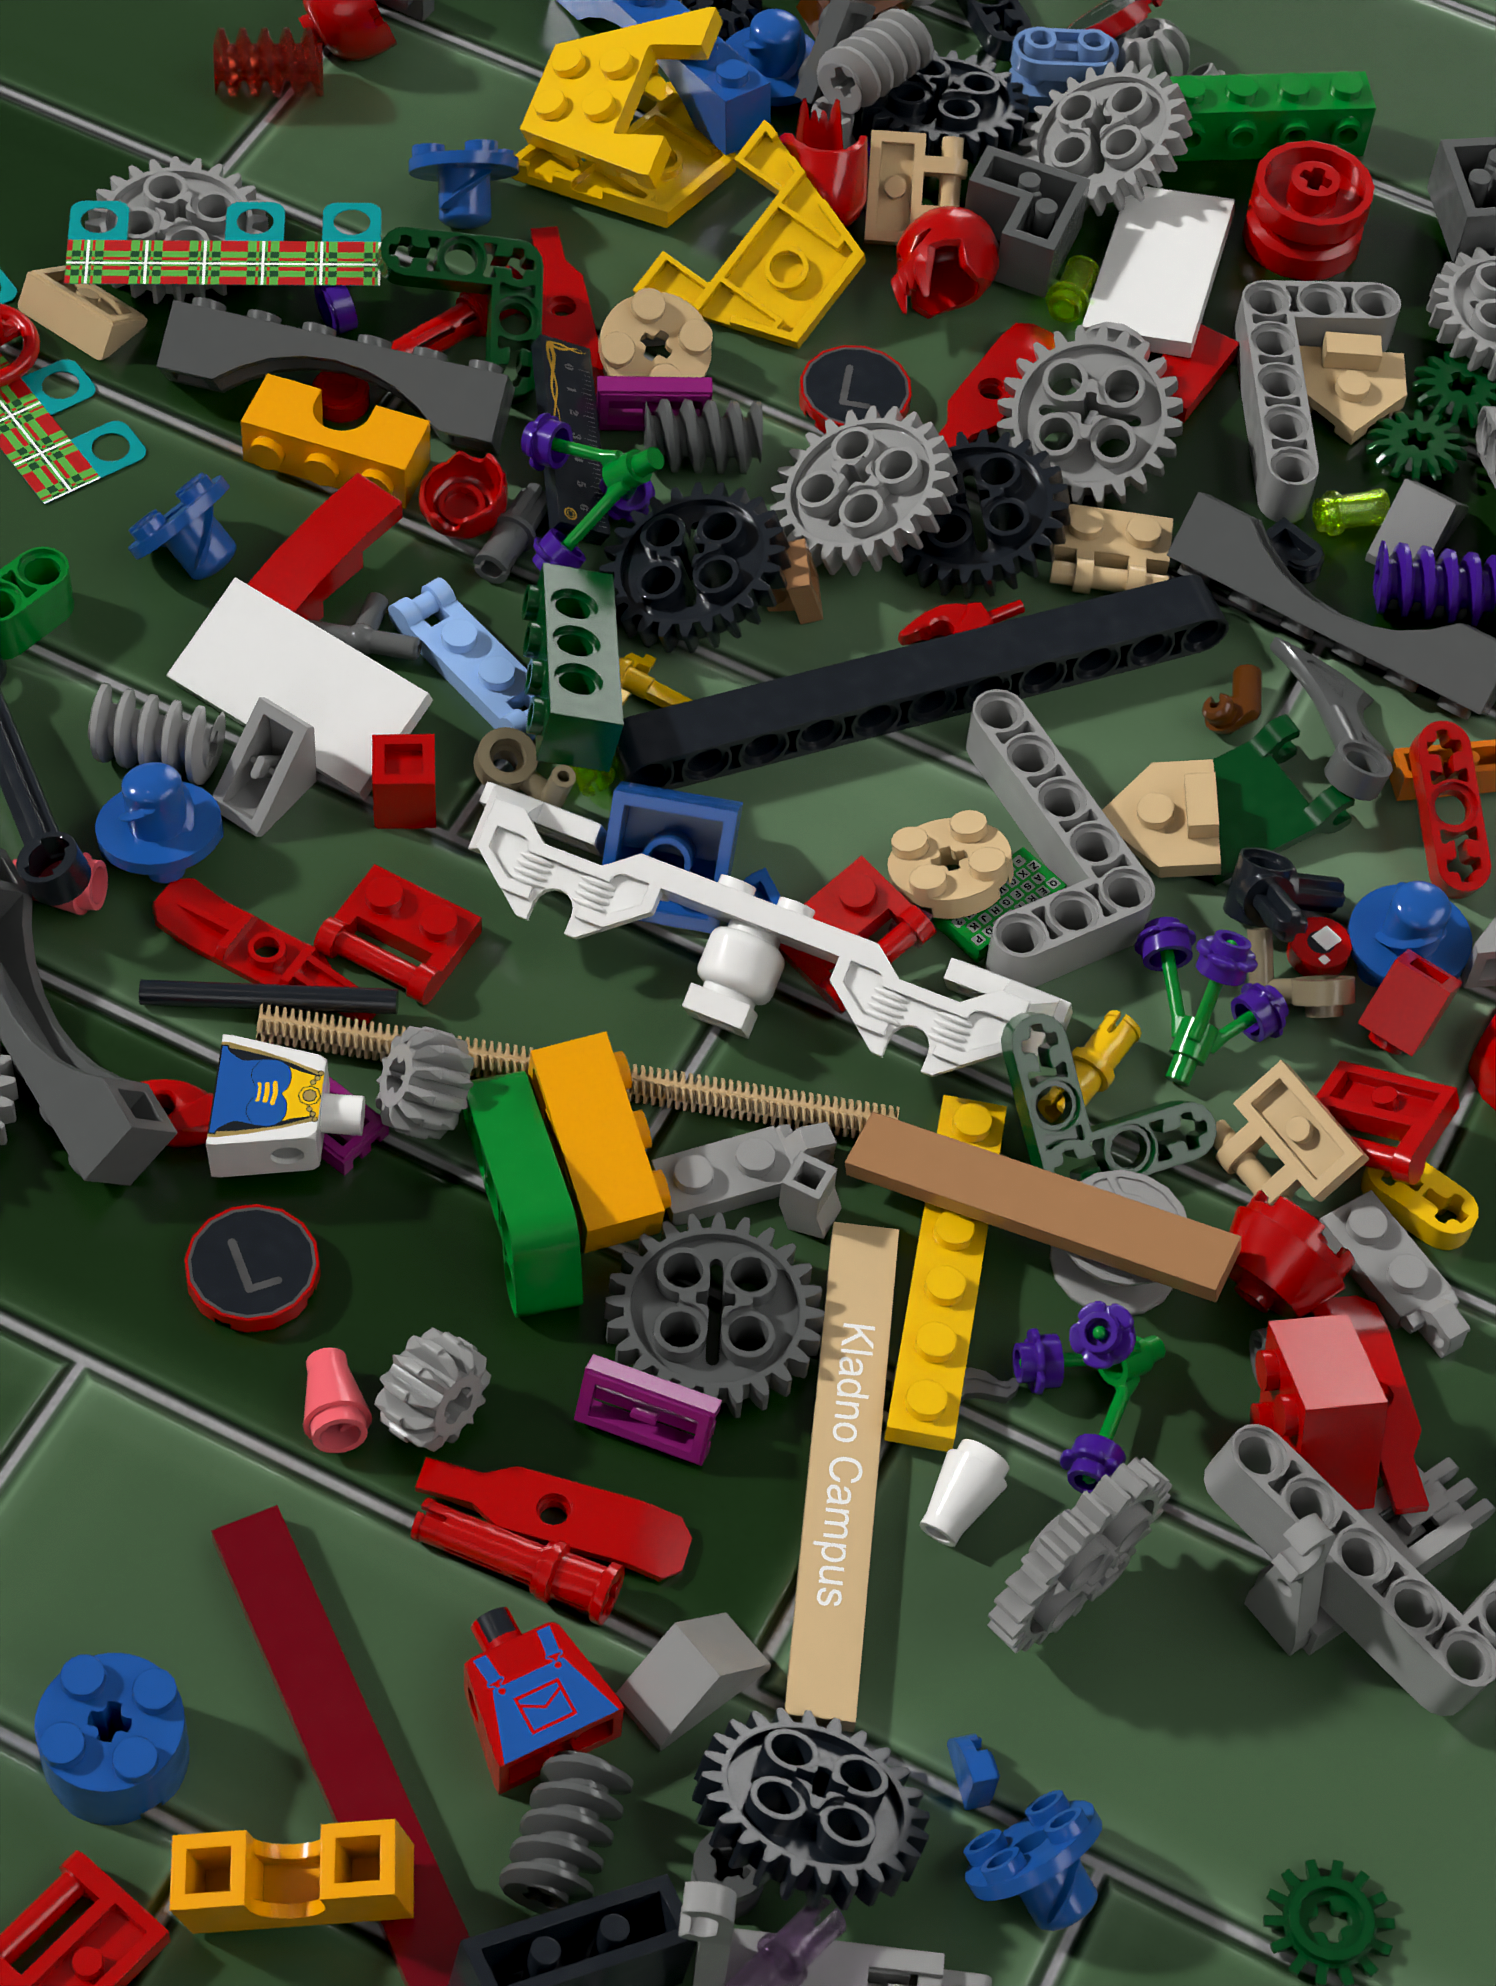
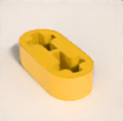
M1427 1162L1425 1163L1420 1180L1414 1185L1397 1181L1390 1186L1382 1181L1383 1176L1386 1178L1391 1176L1390 1172L1370 1167L1365 1168L1361 1179L1363 1194L1372 1190L1398 1223L1424 1243L1441 1250L1456 1249L1468 1241L1478 1219V1205L1474 1197L1466 1189ZM1447 1210L1457 1216L1456 1220L1450 1219L1445 1224L1435 1218L1436 1214L1442 1215Z

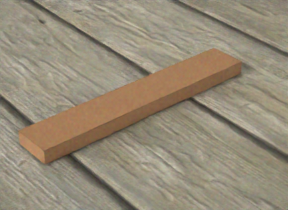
M873 1111L845 1161L846 1174L848 1176L1215 1303L1241 1250V1236Z

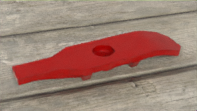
M558 226L530 228L532 244L541 254L544 265L542 335L590 349L596 397L597 376H604V373L602 371L603 365L600 360V351L598 353V336L584 277L565 260ZM557 312H566V313H568V314H570V315H567V316H558V315H555L554 313H557Z
M1015 323L1000 336L948 400L947 423L938 434L939 436L943 435L949 448L956 446L958 432H963L968 442L971 443L978 438L982 429H987L988 435L997 431V422L1007 417L999 413L998 399L1014 398L1005 390V377L1022 379L1023 377L1017 370L1016 360L1022 358L1034 363L1036 357L1033 344L1038 342L1049 351L1055 348L1054 333L1033 323ZM991 393L997 395L999 398L989 399L982 395Z
M194 878L178 879L177 881L170 882L153 902L154 920L158 928L191 951L253 984L358 987L333 970L324 954L320 953L317 948L232 905ZM262 947H274L279 950L272 957H261L255 952ZM337 1012L350 1018L352 1021L358 1019V1024L362 1025L363 1020H366V1026L376 1015Z
M1356 1295L1330 1298L1313 1309L1311 1317L1339 1314L1349 1315L1388 1400L1379 1474L1386 1487L1394 1515L1427 1512L1430 1505L1414 1459V1453L1422 1429L1387 1324L1377 1304Z
M426 1457L415 1486L416 1492L445 1499L478 1512L488 1523L532 1541L547 1545L550 1541L556 1542L561 1540L570 1544L571 1552L610 1563L616 1562L625 1568L658 1582L677 1575L682 1571L692 1541V1537L682 1517L635 1498L520 1466L482 1473ZM556 1507L566 1513L567 1519L561 1524L551 1525L543 1522L540 1516L544 1510Z

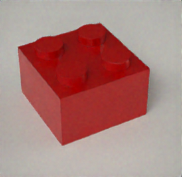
M1339 1314L1268 1321L1265 1350H1258L1256 1353V1377L1261 1391L1259 1403L1251 1404L1250 1424L1269 1427L1279 1434L1355 1510L1373 1509L1388 1400L1349 1315Z

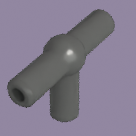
M372 592L366 596L353 626L307 619L366 656L376 654L415 661L421 653L422 643L418 637L379 631L389 606V601L383 594L378 592Z

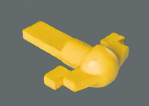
M631 652L619 658L622 706L628 700L630 693L643 700L647 699L662 708L691 701L692 699L661 684L655 678L648 675L656 662V658L646 653L642 658Z

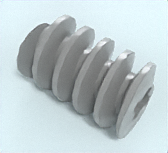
M890 9L882 12L876 19L869 21L863 28L856 30L849 38L843 39L836 47L827 50L819 59L817 67L818 85L824 97L832 106L835 100L839 99L841 112L854 115L861 107L873 105L879 97L887 95L892 88L898 87L905 79L915 75L919 69L925 68L933 59L934 47L932 38L925 25L915 15L901 9Z
M104 682L101 684L91 708L88 739L92 755L98 762H110L115 756L116 762L122 768L127 769L134 767L138 762L139 765L149 762L165 763L175 768L181 777L186 773L188 781L199 786L203 785L210 778L218 764L225 739L226 719L222 711L214 725L208 726L206 723V709L204 706L198 705L189 721L183 720V706L180 700L172 701L165 715L159 714V698L155 694L148 696L142 709H137L135 691L130 688L124 691L118 704L112 703L111 684Z

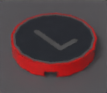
M1106 0L1082 15L1067 29H1098L1114 39L1148 17L1147 15L1152 12L1149 5H1154L1155 8L1160 7L1163 0Z
M842 345L824 350L806 364L800 376L799 406L805 417L807 412L815 420V427L824 434L827 433L825 428L826 420L830 419L840 427L845 424L846 414L849 410L855 413L858 420L865 419L870 406H876L881 418H884L893 406L898 407L903 419L910 410L912 392L911 380L908 374L895 359L885 352L873 348Z
M260 1204L231 1207L209 1218L192 1236L184 1258L188 1294L201 1314L215 1322L214 1318H216L220 1322L230 1324L233 1330L247 1333L275 1329L298 1317L308 1305V1299L313 1294L314 1289H317L320 1279L317 1242L305 1224L283 1209Z

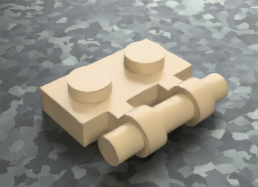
M872 130L864 244L897 246L904 230L926 211L942 206L960 207L961 180L967 178L968 161L963 159L964 138L955 136L943 137L941 156L925 155L927 133ZM924 176L939 178L938 206L922 205Z
M1075 504L1069 505L1071 524L1064 526L1065 544H1053L1055 560L1052 562L1049 583L1072 586V592L1089 594L1090 589L1121 592L1169 579V576H1166L1170 557L1167 556V553L1171 547L1173 518Z
M1282 1060L1233 1103L1248 1120V1123L1242 1129L1235 1133L1225 1120L1222 1119L1216 1122L1217 1135L1213 1145L1218 1151L1215 1157L1228 1174L1236 1173L1254 1194L1252 1198L1259 1190H1262L1269 1197L1268 1203L1271 1206L1280 1196L1294 1203L1292 1200L1294 1193L1302 1185L1314 1199L1322 1202L1370 1159L1295 1071ZM1266 1143L1285 1164L1273 1176L1256 1158L1258 1150Z

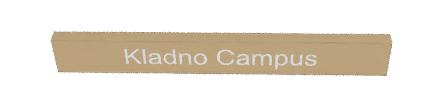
M833 1222L784 1710L789 1714L793 1722H800L805 1710H810L816 1719L817 1726L827 1728L829 1722L835 1717L840 1719L842 1731L854 1732L857 1716L899 1229Z

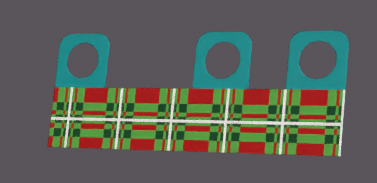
M80 201L75 203L70 210L64 284L380 286V271L377 267L376 258L381 245L382 212L373 203H331L323 210L322 241H284L285 209L282 205L275 202H236L231 204L226 211L225 241L127 240L129 207L127 204L121 201ZM104 208L114 212L118 221L116 226L107 232L93 233L83 228L81 218L89 210ZM259 209L268 212L273 217L274 223L264 233L249 234L238 227L237 219L245 211ZM357 210L369 217L370 226L360 234L348 235L341 233L335 228L334 219L341 212Z
M0 269V303L5 304L16 297L17 289ZM0 353L1 369L8 366L9 363ZM69 359L59 360L23 376L9 385L0 387V448L44 504L138 462L146 454V448L129 426L121 421H111L71 440L68 438L51 415L89 399L96 391L94 383L75 361ZM67 372L74 375L79 380L80 385L78 391L71 397L56 399L44 393L42 383L50 374ZM118 434L127 439L130 449L122 459L104 461L94 455L92 444L102 435Z

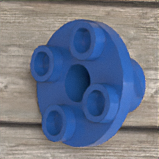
M782 9L761 11L754 16L750 27L736 32L728 38L726 43L771 82V106H787L802 102L801 99L794 96L799 84V71L804 60L810 55L815 41L804 34L798 19L790 12Z
M489 139L465 141V150L445 151V145L437 143L416 144L412 146V157L408 160L409 175L411 177L438 182L439 219L444 225L457 229H473L487 224L492 217L490 181L510 178L519 173V159L514 155V151L498 149V141Z
M199 473L175 492V495L181 501L164 515L160 511L158 512L157 509L152 510L128 530L135 539L128 550L136 560H139L158 547H167L194 580H203L218 573L231 561L237 550L235 541L215 518L213 504L230 488V485L222 475L211 480L207 474Z
M160 762L144 763L132 768L122 780V791L112 797L102 807L95 823V833L101 857L122 870L148 875L151 880L158 883H170L180 879L185 874L186 868L197 864L215 849L224 834L220 807L214 797L199 786L183 782L175 768Z
M1426 881L1399 882L1396 885L1384 886L1370 892L1355 906L1347 927L1352 943L1351 957L1357 965L1358 976L1364 983L1372 987L1380 986L1395 959L1408 949L1457 979L1463 973L1472 951V933L1466 918L1449 900L1442 889Z
M1056 1790L1034 1800L1025 1810L1026 1818L1003 1832L1000 1829H993L982 1833L974 1838L963 1851L970 1863L965 1872V1880L977 1899L995 1901L1019 1894L1035 1924L1045 1931L1061 1930L1077 1923L1091 1911L1098 1897L1097 1889L1083 1867L1080 1857L1098 1838L1102 1830V1820L1090 1802L1083 1800L1068 1801L1062 1790Z

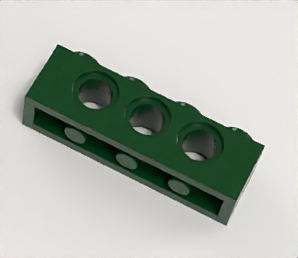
M543 562L537 586L527 585L522 604V620L529 621L524 637L523 656L531 658L525 678V695L534 696L529 704L526 732L527 734L535 735L537 761L609 772L624 726L613 575Z

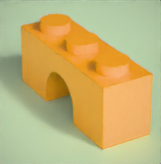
M269 373L264 378L241 420L243 461L256 464L267 470H276L310 480L317 485L330 486L336 489H340L358 472L400 500L404 509H406L431 461L429 420L376 405L368 420L358 428L346 431L329 429L323 426L322 389Z
M396 1819L321 1824V1839L302 1844L263 1842L253 1838L247 1830L172 1835L170 1911L192 1934L414 1918V1843Z

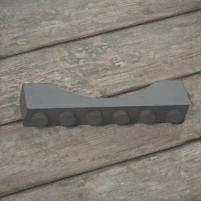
M194 297L192 304L173 300L157 362V368L169 381L225 393L248 381L265 377L267 373L273 375L280 372L314 370L345 374L375 384L403 400L423 419L430 421V427L443 443L499 456L515 388L509 376L502 374L503 368L494 363L477 359L470 360L468 366L447 362L448 356L446 354L425 347H415L413 354L391 349V342L366 334H360L357 341L336 337L337 331L333 328L314 322H304L302 329L283 325L281 324L282 319L261 310L250 309L247 316L226 312L227 307L224 304L203 297Z
M1201 492L1197 493L1167 553V556L1182 563L1177 573L1182 576L1192 574L1201 576L1208 587L1214 579L1232 588L1228 599L1255 613L1260 614L1265 605L1283 614L1284 616L1279 625L1306 639L1311 640L1316 631L1336 641L1331 651L1363 667L1365 661L1369 658L1387 667L1388 669L1383 678L1410 692L1416 693L1420 684L1440 694L1436 705L1463 719L1468 720L1472 711L1480 715L1489 714L1496 701V638L1462 623L1431 630H1391L1374 627L1342 615L1314 597L1289 572L1272 547L1261 520L1211 495Z
M0 848V1039L11 1056L13 1069L25 1080L40 1105L39 1112L42 1118L54 1129L69 1154L68 1161L73 1170L84 1181L130 1186L178 1132L147 1083L124 1079L98 1066L75 1046L58 1023L45 996L35 961L32 934L33 895L19 875L6 850Z

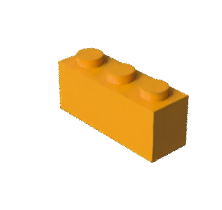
M607 1031L531 1050L528 1078L572 1201L578 1225L579 1239L584 1253L639 1239L643 1233L648 1236L660 1233L665 1209L671 1208V1196L663 1171L661 1169L652 1171L645 1149L652 1147L650 1129L645 1114L641 1109L632 1111L626 1090L632 1088V1077L624 1052L621 1050L613 1053Z

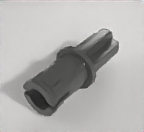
M530 483L527 488L520 490L508 511L500 514L497 518L492 535L474 558L473 563L476 564L474 567L475 571L486 581L497 584L505 582L519 556L533 547V541L536 538L535 531L548 512L546 491H543L540 484Z

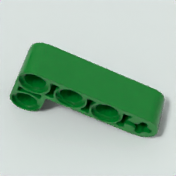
M44 546L31 548L0 569V654L4 660L13 659L25 652L65 622L72 614L74 599L68 559L62 552Z
M526 1071L470 1080L474 1086L468 1090L466 1097L468 1107L462 1109V1114L502 1239L505 1279L513 1314L516 1318L580 1306L583 1304L580 1239L575 1211Z

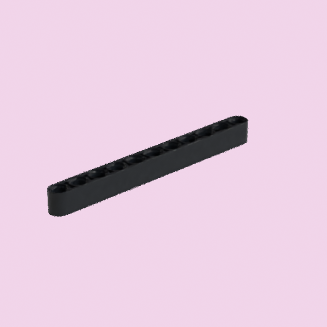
M1194 574L1184 575L623 718L624 726L612 764L620 782L624 781L673 790L970 713L976 698L985 691L994 689L1007 690L1016 694L1020 699L1201 653L1217 645L1226 636L1229 624L1203 578Z

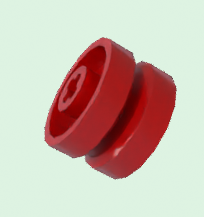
M1316 141L1288 142L1270 150L1258 163L1245 217L1242 236L1247 251L1261 266L1287 278L1302 281L1322 280L1344 272L1357 258L1364 225L1367 222L1375 186L1369 170L1354 155L1331 144Z

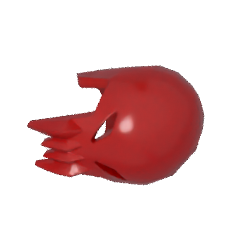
M803 98L795 137L792 133H784L779 136V139L791 156H794L801 165L807 178L820 196L827 201L842 224L847 228L859 218L867 201L868 138L867 136L860 135L858 142L843 149L840 100H835L829 120L826 111L822 110L818 121L816 110H812L809 119L807 99Z
M942 206L926 211L904 230L897 243V273L891 279L896 300L903 314H907V296L910 295L914 311L927 319H931L938 314L972 304L990 287L999 268V245L991 226L981 216L962 207Z

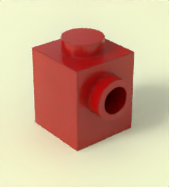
M1408 949L1395 959L1359 1019L1358 1024L1370 1030L1368 1037L1380 1048L1395 1055H1401L1402 1052H1405L1412 1057L1425 1045L1463 982Z

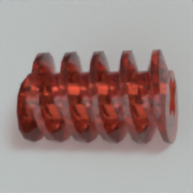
M246 27L239 28L235 43L229 42L224 28H217L213 43L215 95H217L221 82H224L230 97H238L242 83L246 82L252 97H259L264 82H268L273 96L281 97L285 83L290 82L295 97H303L307 82L311 81L317 97H324L323 43H317L311 27L304 28L300 43H295L289 27L282 29L278 43H273L267 27L261 28L256 43L251 42Z

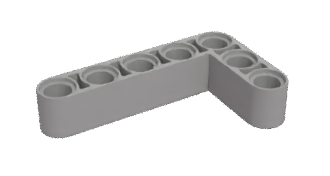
M1261 280L1247 285L1243 290L1233 329V340L1240 342L1236 363L1257 503L1260 511L1267 518L1278 522L1284 517L1291 523L1302 519L1308 511L1319 471L1299 345L1322 347L1325 332L1381 336L1382 352H1386L1389 348L1401 308V299L1398 293L1391 287L1374 282Z
M994 689L985 691L973 703L966 740V751L969 758L1046 867L1067 885L1066 888L1005 913L997 919L992 929L985 969L1035 988L1133 946L1137 941V935L1144 930L1145 924L1148 923L1155 898V886L1148 873L1025 703L1016 694L1007 690Z
M1249 1424L1241 1427L1210 1461L1204 1473V1483L1207 1492L1214 1502L1272 1559L1280 1552L1292 1546L1282 1534L1305 1516L1316 1513L1327 1525L1336 1538L1325 1561L1319 1606L1423 1708L1430 1713L1440 1716L1454 1715L1462 1710L1496 1678V1579L1463 1613L1458 1611L1279 1434L1269 1427L1259 1424Z

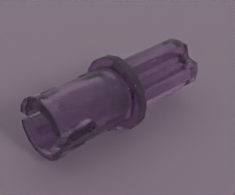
M822 1897L818 1908L815 1909L811 1908L807 1900L805 1906L776 1934L766 1933L758 1940V1952L724 1986L801 1985L807 1979V1967L835 1939H838L846 1932L847 1925L841 1911L836 1907L816 1926L821 1920L820 1914L829 1906L831 1901Z

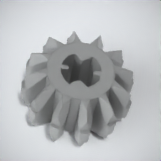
M409 1026L402 1036H396L391 1042L389 1056L382 1058V1074L376 1080L380 1085V1092L375 1102L376 1108L381 1110L382 1124L395 1128L396 1132L420 1139L433 1138L440 1140L447 1130H454L458 1125L461 1109L468 1107L466 1101L468 1090L474 1086L473 1082L470 1081L474 1059L468 1055L467 1041L456 1038L452 1033L427 1026L422 1028Z
M432 1327L422 1337L413 1335L408 1340L405 1351L400 1355H392L393 1365L389 1372L380 1377L384 1388L376 1396L375 1405L381 1410L380 1422L389 1427L390 1433L406 1443L410 1441L417 1447L423 1446L434 1452L442 1447L445 1441L454 1443L458 1439L461 1429L466 1424H473L474 1412L477 1407L485 1403L486 1399L483 1397L482 1391L488 1386L491 1374L486 1371L487 1358L477 1352V1348L461 1337L457 1338L449 1332L443 1333Z

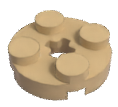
M654 288L641 289L634 296L618 303L604 321L598 340V353L600 351V360L603 365L602 371L604 376L705 377L712 358L711 343L713 332L698 310L684 299L670 293L660 292ZM658 337L666 342L665 349L670 353V356L665 358L657 355L651 361L644 356L646 346L641 341L646 338L653 340Z
M965 810L958 812L952 818L930 821L917 827H904L893 834L891 839L892 851L887 864L890 884L911 904L932 908L934 918L955 919L986 910L1000 899L999 889L1006 881L1010 884L1014 876L1012 853L1008 840L998 829L988 825L986 816L978 811ZM959 865V868L948 871L946 866Z

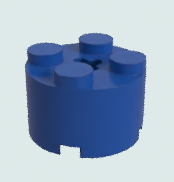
M104 1653L94 1656L81 1654L72 1657L64 1664L60 1674L49 1684L40 1699L35 1716V1737L43 1773L50 1789L72 1815L99 1825H123L141 1819L140 1814L152 1809L160 1802L164 1805L180 1788L189 1764V1740L183 1702L174 1677L168 1671L159 1668L144 1658L131 1654ZM113 1736L111 1742H102L109 1740Z

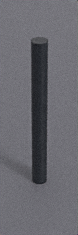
M141 979L139 984V1004L233 1009H260V1005L263 1004V1010H266L267 1006L271 1005V1010H275V1007L279 1006V1010H283L286 1007L288 1011H291L293 1008L295 1011L397 1015L399 991L398 989Z

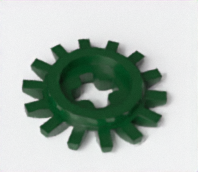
M1444 351L1442 355L1444 361L1435 356L1427 357L1424 361L1427 366L1416 367L1413 373L1414 376L1421 379L1411 383V391L1425 392L1415 402L1419 407L1430 404L1434 409L1430 417L1438 413L1457 425L1459 421H1469L1471 429L1477 428L1481 408L1483 406H1496V379L1493 381L1488 380L1486 373L1488 369L1483 366L1469 371L1467 368L1470 358L1467 356L1463 357L1462 363H1459L1457 358L1449 356L1451 351ZM1458 379L1463 385L1472 384L1470 396H1466L1461 390L1452 392L1450 389L1453 381Z
M1415 409L1413 420H1409L1405 413L1396 411L1393 412V420L1380 418L1375 423L1377 428L1369 430L1366 440L1374 441L1366 446L1367 455L1381 454L1374 461V465L1378 469L1389 465L1393 469L1390 476L1397 479L1403 474L1412 476V481L1420 482L1421 476L1430 475L1434 481L1441 480V470L1443 468L1454 474L1459 470V465L1454 459L1466 461L1468 452L1462 448L1468 446L1467 437L1456 434L1460 432V426L1452 422L1440 425L1443 421V415L1438 413L1432 415L1428 421H1423L1421 410ZM1416 437L1420 442L1428 441L1426 450H1419L1415 445L1406 446L1408 438Z
M1315 1859L1305 1861L1307 1880L1303 1882L1289 1868L1283 1872L1281 1877L1290 1894L1286 1896L1270 1888L1266 1897L1268 1901L1283 1911L1282 1915H1264L1263 1926L1278 1931H1285L1286 1936L1270 1943V1949L1273 1954L1292 1949L1298 1952V1956L1289 1966V1972L1294 1976L1298 1975L1309 1961L1316 1964V1986H1326L1329 1968H1335L1336 1974L1343 1986H1353L1355 1982L1350 1969L1351 1965H1354L1369 1977H1373L1379 1969L1366 1955L1372 1953L1389 1957L1393 1946L1377 1939L1376 1935L1379 1932L1394 1930L1395 1919L1376 1918L1374 1910L1389 1900L1383 1891L1369 1898L1361 1891L1370 1878L1369 1875L1361 1870L1352 1883L1342 1879L1344 1862L1334 1859L1329 1876H1320ZM1328 1906L1329 1912L1333 1917L1344 1916L1348 1923V1926L1340 1930L1338 1934L1339 1942L1329 1943L1324 1932L1312 1933L1309 1927V1923L1316 1920L1318 1907Z

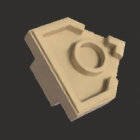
M1325 332L1322 347L1299 345L1310 413L1316 410L1334 424V432L1350 445L1363 437L1367 429L1375 424L1377 420L1383 417L1389 418L1393 415V412L1403 408L1407 397L1404 353L1382 352L1381 336Z
M1213 759L1152 762L1102 809L1132 853L1140 858V864L1158 878L1221 875L1219 813Z

